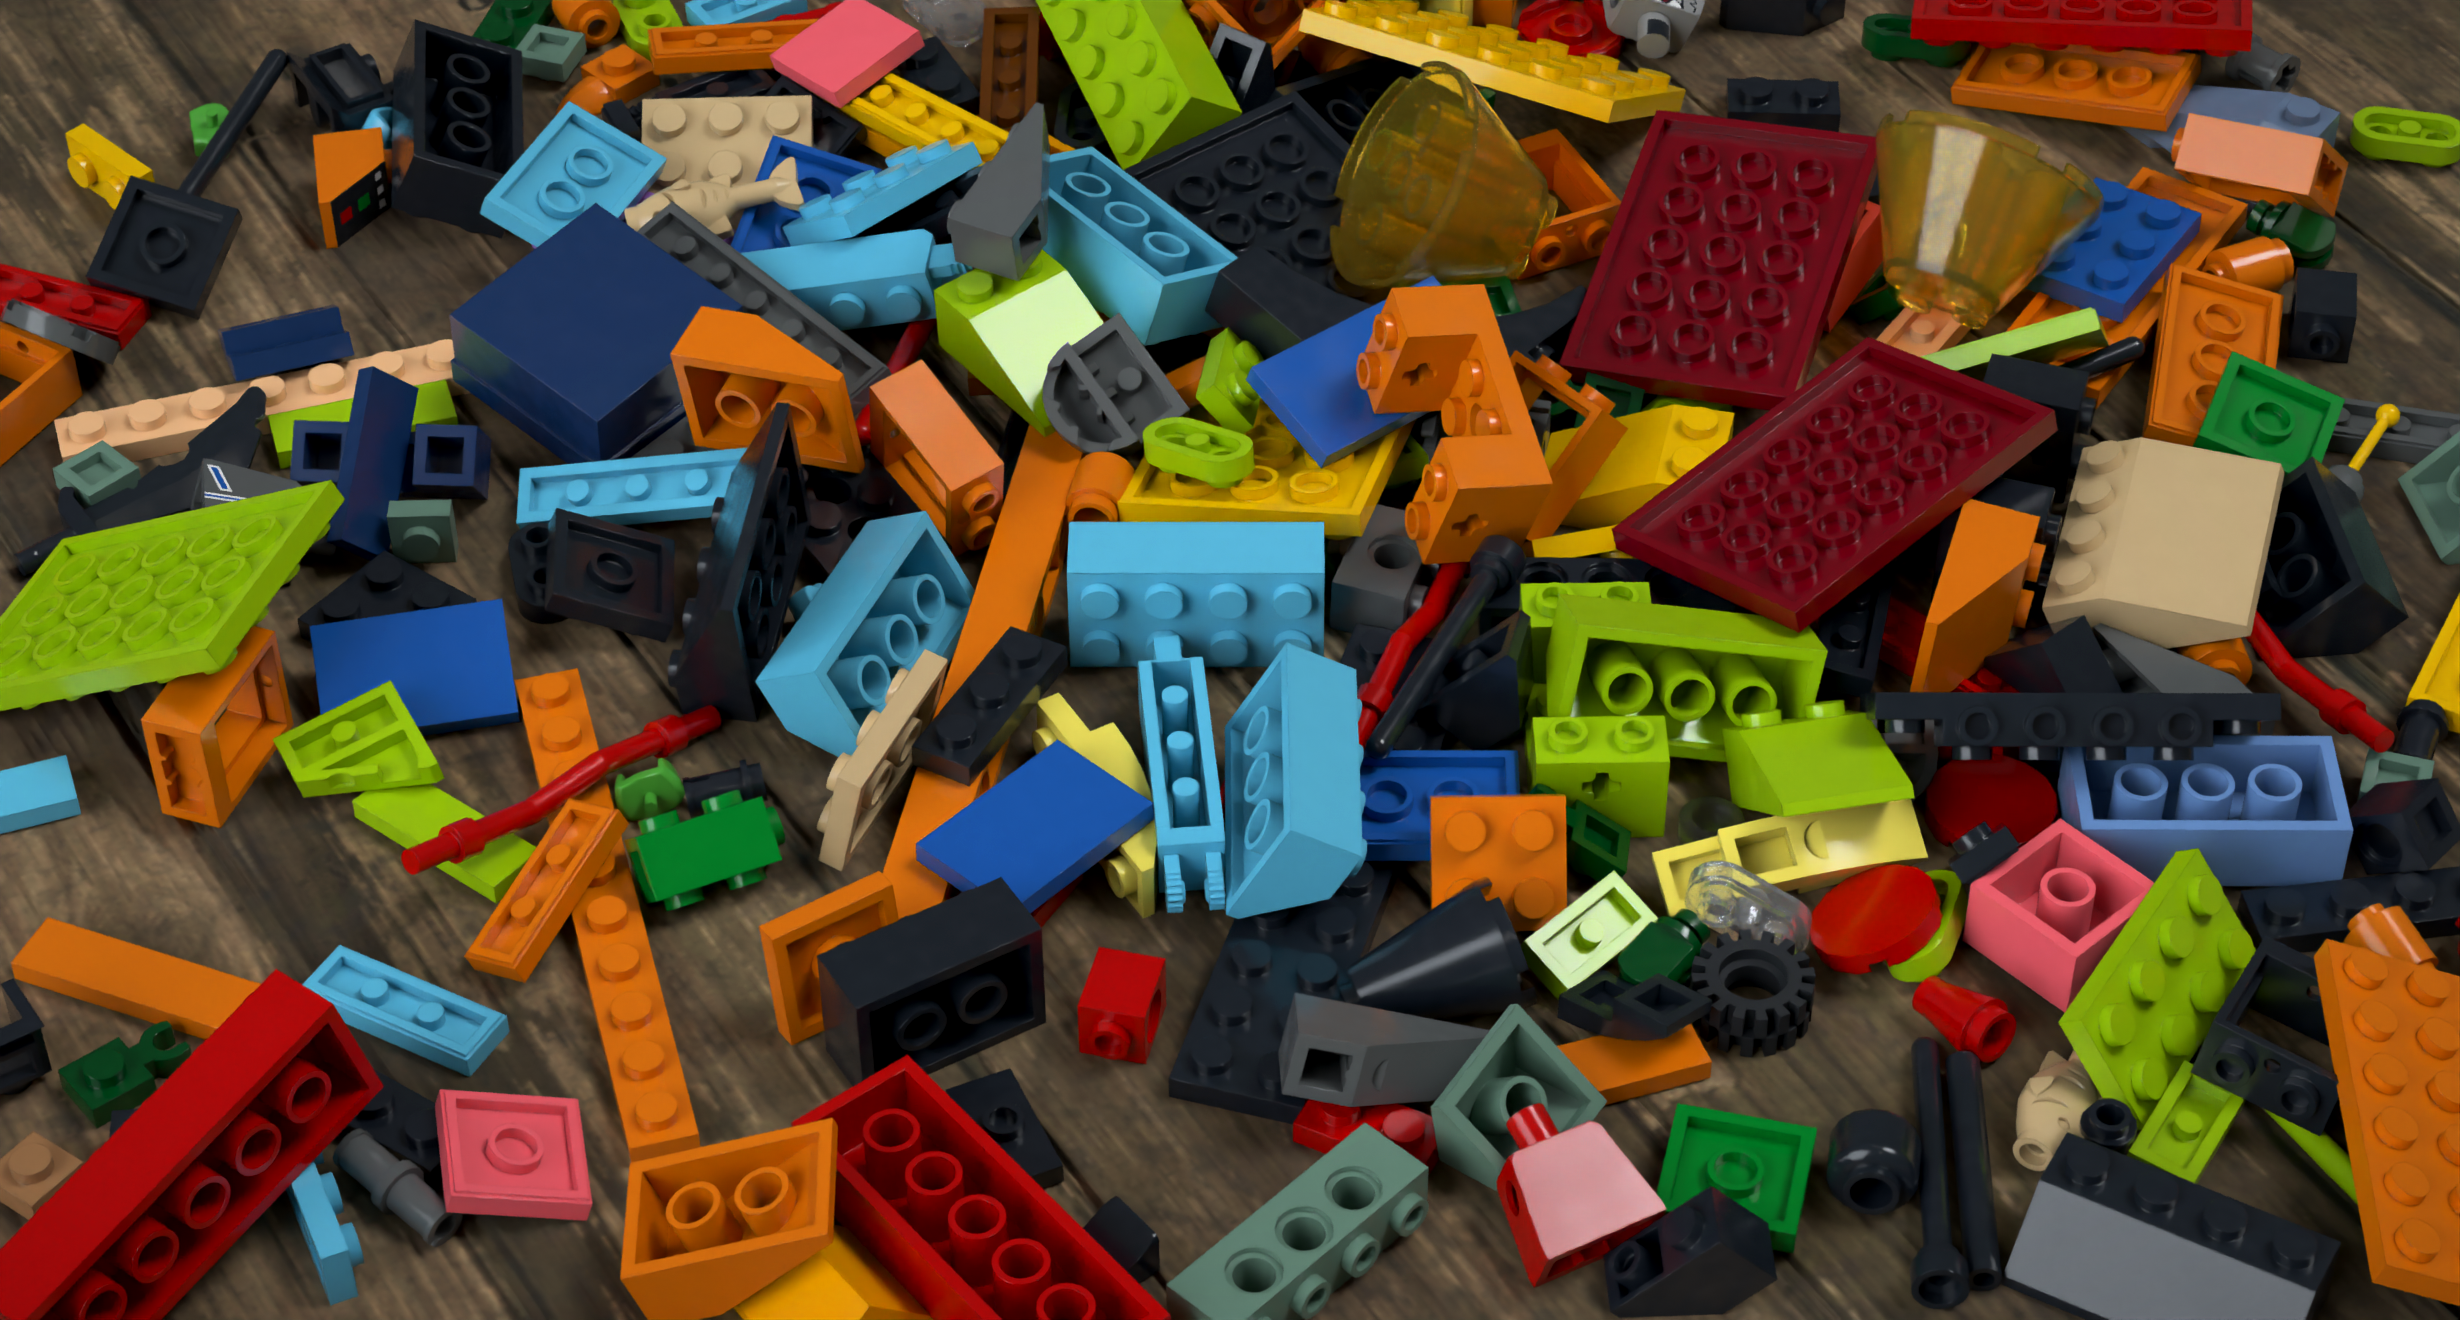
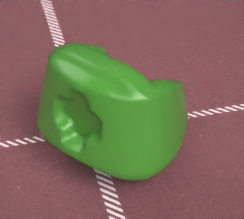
M209 103L189 112L196 156L199 157L229 113L225 106L218 103Z
M663 758L658 759V767L641 771L627 779L622 774H618L616 778L615 803L617 809L620 810L626 819L631 821L663 814L678 806L685 796L684 786L676 769L669 761Z

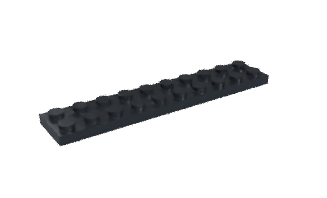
M1356 623L1340 663L1356 669L1357 690L1362 684L1369 682L1390 637L1395 632L1394 630ZM1425 637L1412 651L1392 692L1393 698H1395L1433 638ZM1460 644V646L1458 647L1457 650L1461 649V648L1464 647L1465 645H1464V644ZM1422 703L1392 750H1446L1452 734L1421 710ZM1364 861L1360 871L1352 878L1347 877L1329 900L1240 919L1234 918L1170 1073L1169 1097L1293 1124L1309 1100L1284 1095L1281 1089L1278 1052L1294 993L1344 1002V998L1339 993L1338 986L1349 982L1345 968L1369 953L1404 861Z

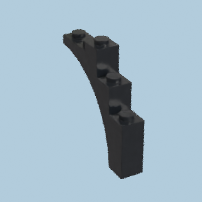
M1257 244L1219 270L1205 312L1225 329L1229 327L1242 342L1248 341L1253 344L1263 359L1266 360L1373 305L1339 294L1291 269ZM1580 285L1550 303L1515 314L1495 316L1509 358L1517 350L1534 363L1538 361L1542 354L1555 361L1556 357L1566 347L1587 289Z

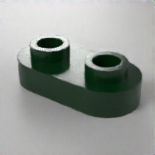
M1881 13L1868 16L1863 21L1861 45L1878 60L1898 61L1905 57L1924 59L1929 64L1938 67H1953L1959 61L1971 55L1972 41H1956V43L1949 46H1932L1924 43L1923 39H1911L1912 16Z

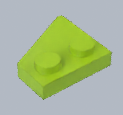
M391 680L273 738L276 748L303 798L431 784L445 779L436 758Z

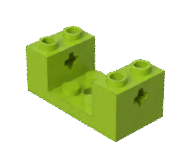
M1552 582L1521 584L1519 611L1522 610L1531 617L1534 685L1526 708L1529 716L1523 727L1528 793L1537 783L1550 787L1558 794H1565L1567 806L1570 807L1578 799L1631 831V837H1664L1670 770L1665 716H1547L1546 651L1559 594L1651 603L1649 582Z

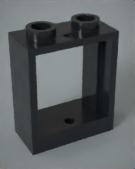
M2265 936L2214 1018L2190 1073L2321 1136L2339 1104L2337 1091L2339 1081L2337 1075L2334 1074V1070L2330 1072L2239 1027L2251 1008L2329 1046L2321 996L2312 993L2310 990V986L2319 987L2314 959ZM2267 1059H2275L2280 1063V1065H2277Z

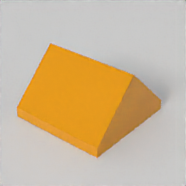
M834 1225L832 1244L733 1307L743 1320H933L931 1315L847 1227Z

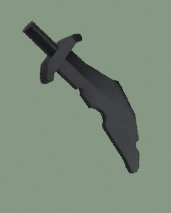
M257 386L247 389L231 408L188 443L189 452L184 460L167 466L158 465L142 477L134 489L126 488L83 510L77 502L74 488L63 487L58 498V511L64 529L13 554L14 561L20 572L27 576L37 571L64 538L191 511V502L203 458L250 469L262 436V431L257 428V424L265 418L266 394Z

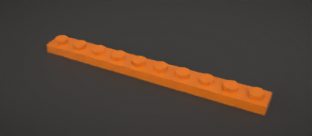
M578 668L514 680L517 700L539 790L588 755L599 750ZM606 776L573 798L614 808ZM563 806L546 817L549 827ZM621 836L570 916L630 1161L636 1162L701 1146L698 1128Z

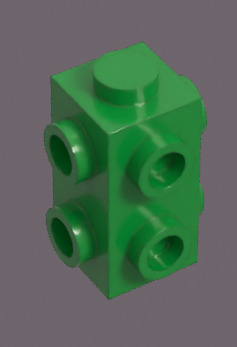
M737 789L701 801L705 814L681 822L677 810L639 821L638 824L642 834L626 839L624 843L644 904L663 900L666 910L670 911L705 899L702 886L726 879L729 890H733L768 878L764 866L782 860L778 846L785 844L783 826L773 806L766 808L762 796L743 801L740 791Z

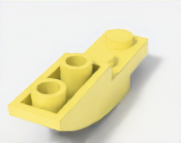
M1059 692L1038 701L1036 704L1037 730L1032 733V742L1036 754L1058 739L1152 802L1151 791L1143 769L1129 743L1114 722L1090 731ZM1153 820L1099 861V864L1105 870L1106 878L1115 895L1119 898L1126 897L1142 918L1155 914L1158 892L1157 840L1155 822Z
M1911 799L1789 817H1767L1718 829L1717 836L1652 853V862L1667 915L1671 918L1680 909H1689L1698 915L1797 889L1798 894L1840 884L1846 878L1874 867L1893 864L1909 866L1928 861V854Z

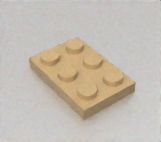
M812 95L642 99L641 143L667 158L662 174L648 191L655 194L672 186L680 179H684L687 182H708L722 174L730 175L732 188L754 183L773 135L813 147Z
M925 649L910 671L900 668L887 691L885 698L887 705L880 713L876 710H871L864 720L856 739L857 749L852 756L843 752L836 760L826 783V788L834 793L825 805L817 824V830L824 833L819 861L843 871L913 767L912 745L933 720L948 659Z

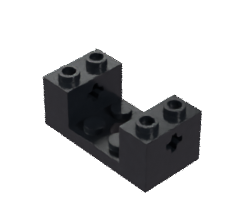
M1992 353L1983 382L2055 410L2058 431L1971 499L2039 516L2040 521L2034 542L2046 545L2045 552L2055 553L2061 530L2062 516L2051 514L2053 501L2064 503L2070 480H2075L2082 450L2084 447H2089L2088 445L2078 444L2080 434L2089 435L2096 407V399L2086 397L2089 372ZM1962 506L1940 523L1930 602L1933 600ZM2045 553L2037 582L2024 581L2023 589L2034 592L2027 622L2030 621L2036 598L2044 599L2053 562L2044 561Z

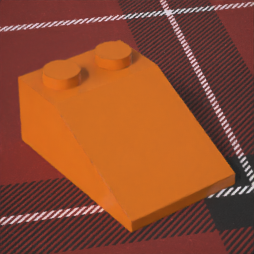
M701 306L670 353L694 444L719 450L749 447L776 403H790L801 464L861 474L865 467V461L844 374L758 315Z
M1969 499L1963 504L1925 622L1910 692L1953 691L1959 686L1961 681L1970 678L1983 668L1986 656L2008 643L2012 626L2025 629L2034 592L2023 589L2024 581L2037 582L2046 545L2034 542L2040 521L2039 516Z
M833 1118L630 1163L620 1280L647 1320H700L722 1315L833 1243L838 1125Z

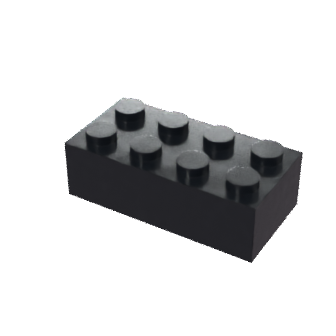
M415 19L393 70L391 208L405 211L414 217L430 218L455 225L471 233H483L502 239L506 229L481 215L480 211L484 198L524 153L522 51Z

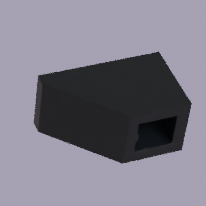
M1713 1186L1703 1190L1603 1255L1610 1312L1619 1318L1721 1315L1777 1281L1769 1224Z

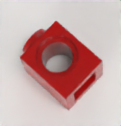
M1104 947L1098 948L1077 1005L1080 1053L1096 1055L1110 1060L1118 1059L1140 1064L1147 1063L1167 1005L1166 958Z

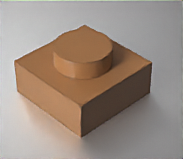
M33 1131L0 1159V1202L29 1220L78 1171L84 1162Z

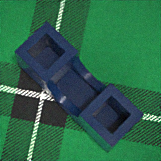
M294 420L290 480L297 481L302 486L332 480L337 487L349 422ZM416 424V431L410 433L399 497L488 500L492 440L478 426Z

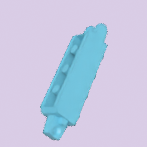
M924 229L740 253L840 331L936 319L934 289L968 273V270H973V267L955 261L952 243L936 245L933 235Z
M1179 635L1153 637L1154 660L1138 661L1137 666L1139 715L1146 778L1151 791L1152 802L1154 803L1159 893L1165 892L1168 913L1183 912V904L1186 902L1185 891L1204 890L1205 900L1209 903V909L1223 910L1225 909L1224 888H1226L1225 831L1203 657L1182 658Z

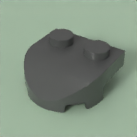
M1120 313L1072 346L1067 342L1055 353L1048 364L1042 396L1048 420L1061 438L1086 455L1103 451L1117 454L1123 458L1128 457L1144 448L1142 434L1148 425L1165 418H1187L1191 415L1189 407Z

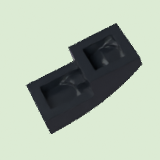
M1603 969L1559 994L1557 1018L1581 1029L1611 1038L1651 1041L1667 1038L1711 1012L1712 1000L1660 973L1653 975L1638 985H1634Z

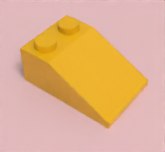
M1672 404L1615 418L1627 427L1628 430L1560 525L1585 529L1618 525L1730 441L1733 434L1734 413L1711 410L1706 407ZM1581 426L1551 433L1544 458L1548 471Z

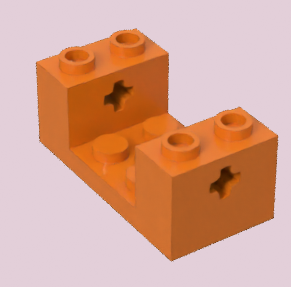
M1484 284L1391 288L1381 314H1377L1374 318L1373 333L1364 353L1359 354L1357 359L1356 374L1361 389L1367 390L1374 414L1441 411L1443 429L1447 435L1452 436L1440 439L1430 463L1425 465L1423 469L1422 481L1413 501L1409 502L1406 506L1405 528L1408 537L1416 541L1423 564L1470 562L1472 555L1482 540L1490 535L1505 536L1522 548L1553 482Z

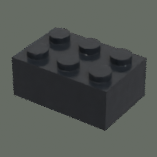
M1002 877L974 889L966 890L951 899L913 915L905 916L890 925L852 941L844 942L829 951L817 955L826 1050L852 1086L906 1055L929 1075L1046 1023L1042 928Z

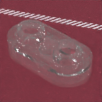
M903 0V7L907 13L933 35L951 46H969L983 37L984 8L986 6L981 0Z
M1710 861L1700 864L1691 872L1685 896V905L1687 909L1695 912L1700 921L1720 934L1728 932L1733 941L1738 940L1739 930L1751 929V939L1761 940L1764 930L1775 933L1774 944L1778 946L1785 938L1794 942V955L1803 950L1805 951L1810 938L1812 915L1807 906L1800 900L1731 862Z

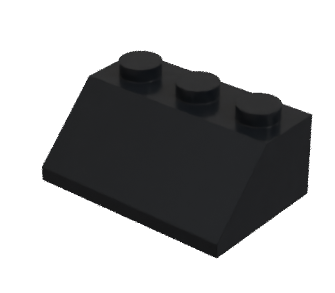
M2314 457L2309 458L2283 479L2267 557L2284 599L2262 612L2260 616L2293 659L2358 654L2405 621L2409 616L2356 492Z

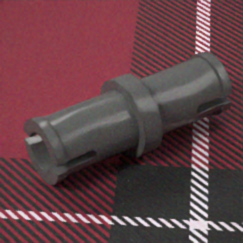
M356 1129L350 1132L340 1141L334 1151L333 1163L338 1168L345 1170L371 1192L372 1203L385 1215H398L417 1231L424 1241L433 1247L444 1244L457 1232L463 1219V1213L446 1212L445 1199L424 1182L423 1171L410 1160L399 1161L376 1142L370 1133L363 1129Z

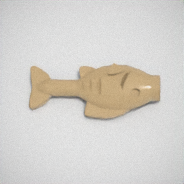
M788 157L772 171L769 179L732 188V180L729 174L716 176L708 182H687L684 179H680L672 186L648 197L637 206L624 209L627 225L638 231L673 201L723 240L734 235L729 219L738 210L775 201L781 207L799 211L798 208L805 204L798 186V171L795 158Z
M2053 1050L2049 1051L2040 1066L2039 1072L2032 1078H2029L2018 1098L2016 1116L2017 1140L2013 1145V1154L2021 1165L2030 1170L2045 1171L2067 1132L2084 1138L2079 1127L2082 1113L2095 1101L2103 1099L2075 1050H2073L2068 1061Z

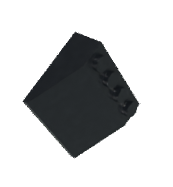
M776 403L732 471L725 497H717L715 499L711 518V527L714 534L711 547H703L700 551L697 565V579L700 586L696 598H688L683 612L684 643L682 650H673L668 666V684L670 687L677 689L682 714H688L705 706L712 705L718 710L723 719L749 722L758 721L764 695L755 681L777 650L812 520L790 403Z

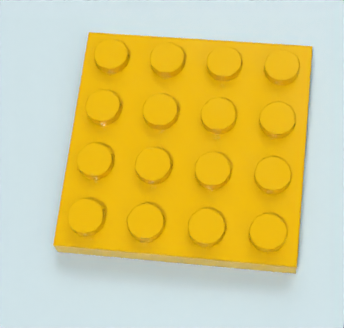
M1260 398L1254 428L1245 433L1253 442L1255 468L1240 484L1229 488H1215L1205 481L1179 473H1166L1161 471L1159 467L1149 464L1144 454L1135 470L1133 478L1118 501L1120 522H1324L1325 538L1342 540L1352 536L1362 537L1417 419L1321 469L1262 398ZM1201 403L1190 408L1191 415L1187 418L1222 427Z

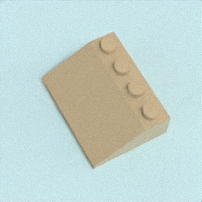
M2143 437L2118 442L2108 440L2094 446L2084 447L2042 605V610L2048 623L2051 624L2085 615L2092 630L2093 626L2102 623L2165 649L2251 636L2285 474L2281 463Z

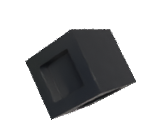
M2297 267L2288 314L2287 357L2338 363L2348 362L2357 319V273Z
M2438 778L2376 784L2349 809L2353 827L2351 843L2367 875L2429 870L2460 840V823Z

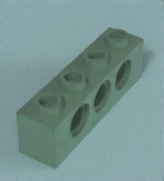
M1364 1122L1166 1284L1167 1312L1171 1315V1320H1301L1302 1318L1310 1319L1314 1317L1324 1307L1329 1296L1352 1276L1357 1278L1364 1275L1375 1263L1378 1255L1397 1238L1409 1236L1419 1228L1429 1209L1427 1201L1429 1167Z

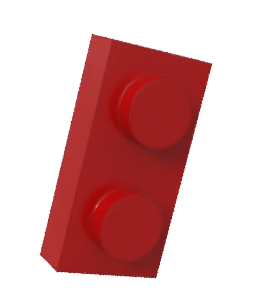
M1309 1099L1293 1122V1142L1327 1154L1365 1122L1428 1166V1176L1439 1160L1432 1116L1398 1103L1348 1107Z

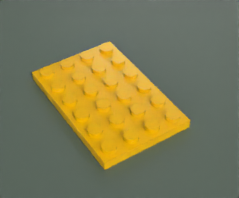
M1326 0L1324 7L1303 9L1298 31L1606 123L1654 116L1656 110L1680 111L1686 89L1669 85L1671 76L1645 68H1638L1637 73L1618 70L1620 61L1594 53H1587L1586 58L1567 55L1568 45L1548 39L1537 38L1536 43L1517 40L1519 31L1496 24H1487L1486 28L1468 26V16L1443 9H1437L1436 14L1418 11L1420 2L1416 0H1346V3Z

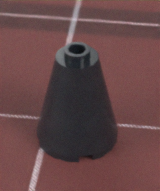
M1487 877L1471 882L1345 968L1349 982L1338 986L1339 993L1346 1003L1439 1021L1502 1013L1510 1004L1517 1003L1522 1009L1537 1004L1535 987L1521 991L1520 984L1523 982L1519 973L1527 971L1529 968L1500 897L1490 901H1486L1484 897L1489 895L1492 887V882Z

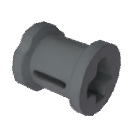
M2252 33L2251 52L2239 51L2236 55L2228 57L2225 72L2229 78L2235 81L2245 79L2262 88L2263 91L2288 93L2299 75L2301 62L2300 58L2293 54L2284 53L2282 55L2263 45L2262 38Z

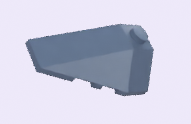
M2193 85L2167 132L2125 126L2119 127L2149 148L2163 147L2171 153L2177 130L2185 128L2188 114L2193 113L2324 138L2334 148L2341 113L2322 106L2313 99L2299 97L2287 92ZM2235 199L2248 204L2247 211L2252 212L2257 204L2255 202Z

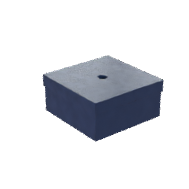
M595 203L449 315L455 357L451 360L452 376L456 383L567 464L628 459L687 416L670 353L700 307L705 306L743 313V306Z

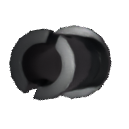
M2427 699L2414 700L2408 706H2405L2398 713L2396 725L2399 735L2393 752L2433 760L2437 744L2447 737L2450 726L2444 709L2436 702Z
M746 759L739 761L740 767L692 778H682L690 817L693 818L705 814L701 801L739 789L743 801L762 796L763 801H768L760 762L747 765Z
M2111 1098L2095 1101L2082 1113L2079 1123L2080 1132L2084 1139L2125 1155L2126 1147L2134 1141L2138 1128L2136 1119L2129 1107L2123 1102Z

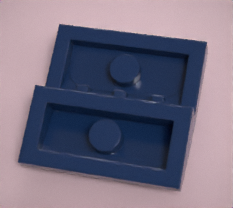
M336 305L323 306L218 330L224 355L236 381L354 355L350 334L343 329L339 308Z

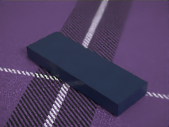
M374 366L358 370L337 489L345 500L331 518L327 538L328 543L369 561L373 560L384 550L387 552L390 550L391 539L387 521L389 501L399 500L418 394L417 387Z

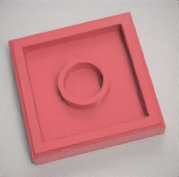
M845 0L772 53L770 58L777 72L838 108H842L922 49L925 44L919 30L868 1Z
M439 1090L435 1103L446 1212L587 1221L592 1207V1197L578 1099Z

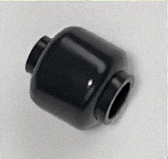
M1869 1108L1858 1110L1841 1118L1831 1131L1826 1180L1832 1195L1843 1205L1862 1214L1869 1215L1892 1212L1908 1204L1918 1189L1921 1142L1915 1127L1904 1117L1883 1109Z

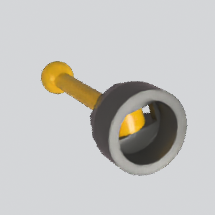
M2383 404L2377 409L2375 415L2377 422L2348 465H2332L2327 468L2356 492L2360 503L2363 499L2365 488L2362 484L2363 479L2359 474V470L2386 429L2395 426L2400 420V411L2393 404Z

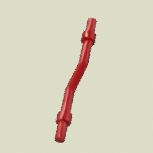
M1470 562L1441 564L1422 605L1393 633L1369 682L1362 684L1358 688L1357 698L1362 701V711L1358 721L1359 744L1363 746L1364 750L1367 739L1394 699L1392 692L1412 651L1443 620L1464 574H1468L1471 571Z
M2256 610L2251 636L2245 638L2277 680L2317 708L2321 720L2338 733L2344 735L2351 733L2377 753L2387 751L2394 742V733L2367 713L2366 705L2363 701L2346 689H2333L2296 662Z
M708 705L681 717L669 714L649 722L644 727L642 733L591 753L524 801L475 821L472 818L466 817L442 827L437 837L404 850L401 856L402 864L408 873L415 875L446 861L458 864L478 856L484 851L485 845L539 823L562 807L569 798L573 799L604 776L651 756L665 758L684 750L689 740L718 729L721 725V716L714 706Z

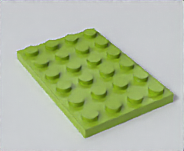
M332 480L62 539L0 617V711L19 707L23 710H28L45 702L61 699L74 701L86 694L107 690L121 692L133 685L154 681L163 684L180 676L201 672L210 675L221 671L235 659L238 653L236 647L250 628L266 617L269 612L268 604L280 587L289 582L299 572V562L311 545L320 540L329 531V521L344 502V497Z

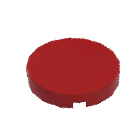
M1537 0L1523 9L1516 28L1519 31L1517 38L1519 41L1536 43L1537 38L1560 42L1569 46L1567 55L1584 58L1587 57V53H1594L1618 59L1625 43L1624 36L1615 34L1607 28L1603 1L1584 0V3L1570 0Z
M1992 755V760H1952L1936 771L1931 784L1926 789L1925 822L1935 839L1947 848L1949 841L1953 843L1985 821L1991 830L2001 823L2005 824L2020 846L2017 847L2019 849L2056 822L2057 794L2047 778L2027 763L2004 755Z
M1898 864L1874 867L1846 878L1827 892L1812 911L1808 931L1812 944L1823 963L1834 971L1865 974L1872 972L1869 964L1886 960L1888 966L1891 967L1908 960L1924 948L1941 925L1943 914L1939 907L1942 901L1932 878L1917 867Z

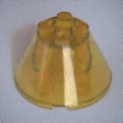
M1443 61L1422 63L1421 69L1424 70L1422 73L1411 80L1400 76L1383 93L1365 118L1348 151L1334 196L1344 199L1340 227L1330 226L1331 251L1335 265L1347 281L1366 289L1413 286L1431 276H1434L1439 283L1507 275L1509 279H1516L1525 270L1529 252L1534 246L1541 229L1547 228L1552 223L1557 211V199L1548 194L1547 180L1542 171L1469 77L1461 69Z
M1908 110L1904 121L1892 122L1894 115L1889 113L1881 119L1876 132L1883 270L1886 282L1900 291L1897 302L1912 311L1929 314L1933 307L1952 314V318L1964 326L1983 330L1989 318L1999 313L2098 221L2104 207V197L2096 184L2074 165L2066 163L2063 172L2049 163L2037 158L2041 148L2040 145L2016 134L1976 120L1942 112Z

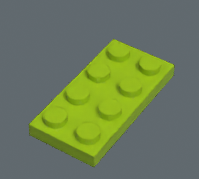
M2199 848L2175 852L2058 1022L2102 1098L2116 1099L2126 1104L2136 1119L2137 1130H2142L2184 1060L2190 1062L2203 1042L2204 1036L2208 1033L2214 1018L2256 951L2250 935L2243 928L2226 898L2220 882L2213 875Z

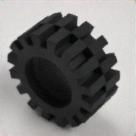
M1751 929L1739 930L1737 941H1733L1729 933L1726 932L1717 936L1716 947L1709 941L1701 947L1700 957L1695 955L1692 963L1690 989L1711 999L1712 1004L1711 1012L1692 1023L1693 1027L1700 1026L1699 1036L1707 1043L1718 1036L1717 1049L1726 1053L1730 1051L1733 1044L1741 1046L1740 1056L1752 1057L1753 1047H1761L1764 1057L1776 1055L1777 1042L1785 1050H1788L1795 1045L1796 1035L1801 1038L1804 1037L1808 1031V1024L1811 1022L1816 975L1814 967H1809L1810 958L1804 950L1794 955L1795 943L1785 938L1778 946L1774 944L1775 933L1763 930L1761 940L1751 939ZM1751 986L1764 989L1774 996L1753 1000L1739 997L1729 990L1737 987Z

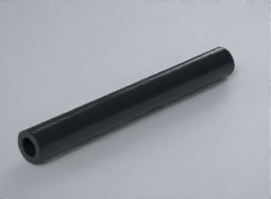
M1958 1051L1947 1057L1945 1068L1963 1257L1968 1262L1970 1288L1976 1291H1990L2001 1284L2002 1271L1980 1059L1975 1053Z

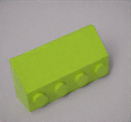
M1559 594L1546 651L1547 716H1665L1670 757L1727 762L1722 728L1742 726L1741 714L1780 709L1782 720L1806 716L1804 705L1815 703L1828 650L1810 626H1807L1798 633L1761 615Z

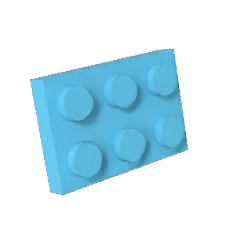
M568 101L484 198L480 214L538 247L595 203L623 221L625 219L624 209L634 207L662 174L667 158Z
M943 139L919 151L916 146H911L890 155L885 159L888 166L887 169L878 174H875L874 170H868L849 178L842 183L845 192L832 199L830 194H826L801 205L798 208L801 217L782 227L790 245L797 246L854 237L983 163L974 142L950 146L948 139Z

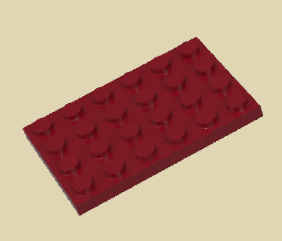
M1656 110L1559 362L1561 367L1572 374L1570 380L1575 383L1584 384L1588 371L1644 389V393L1768 411L1802 387L1806 382L1884 155L1883 138Z
M1867 337L1612 528L1615 546L1617 550L1800 633L2058 431L2055 410Z

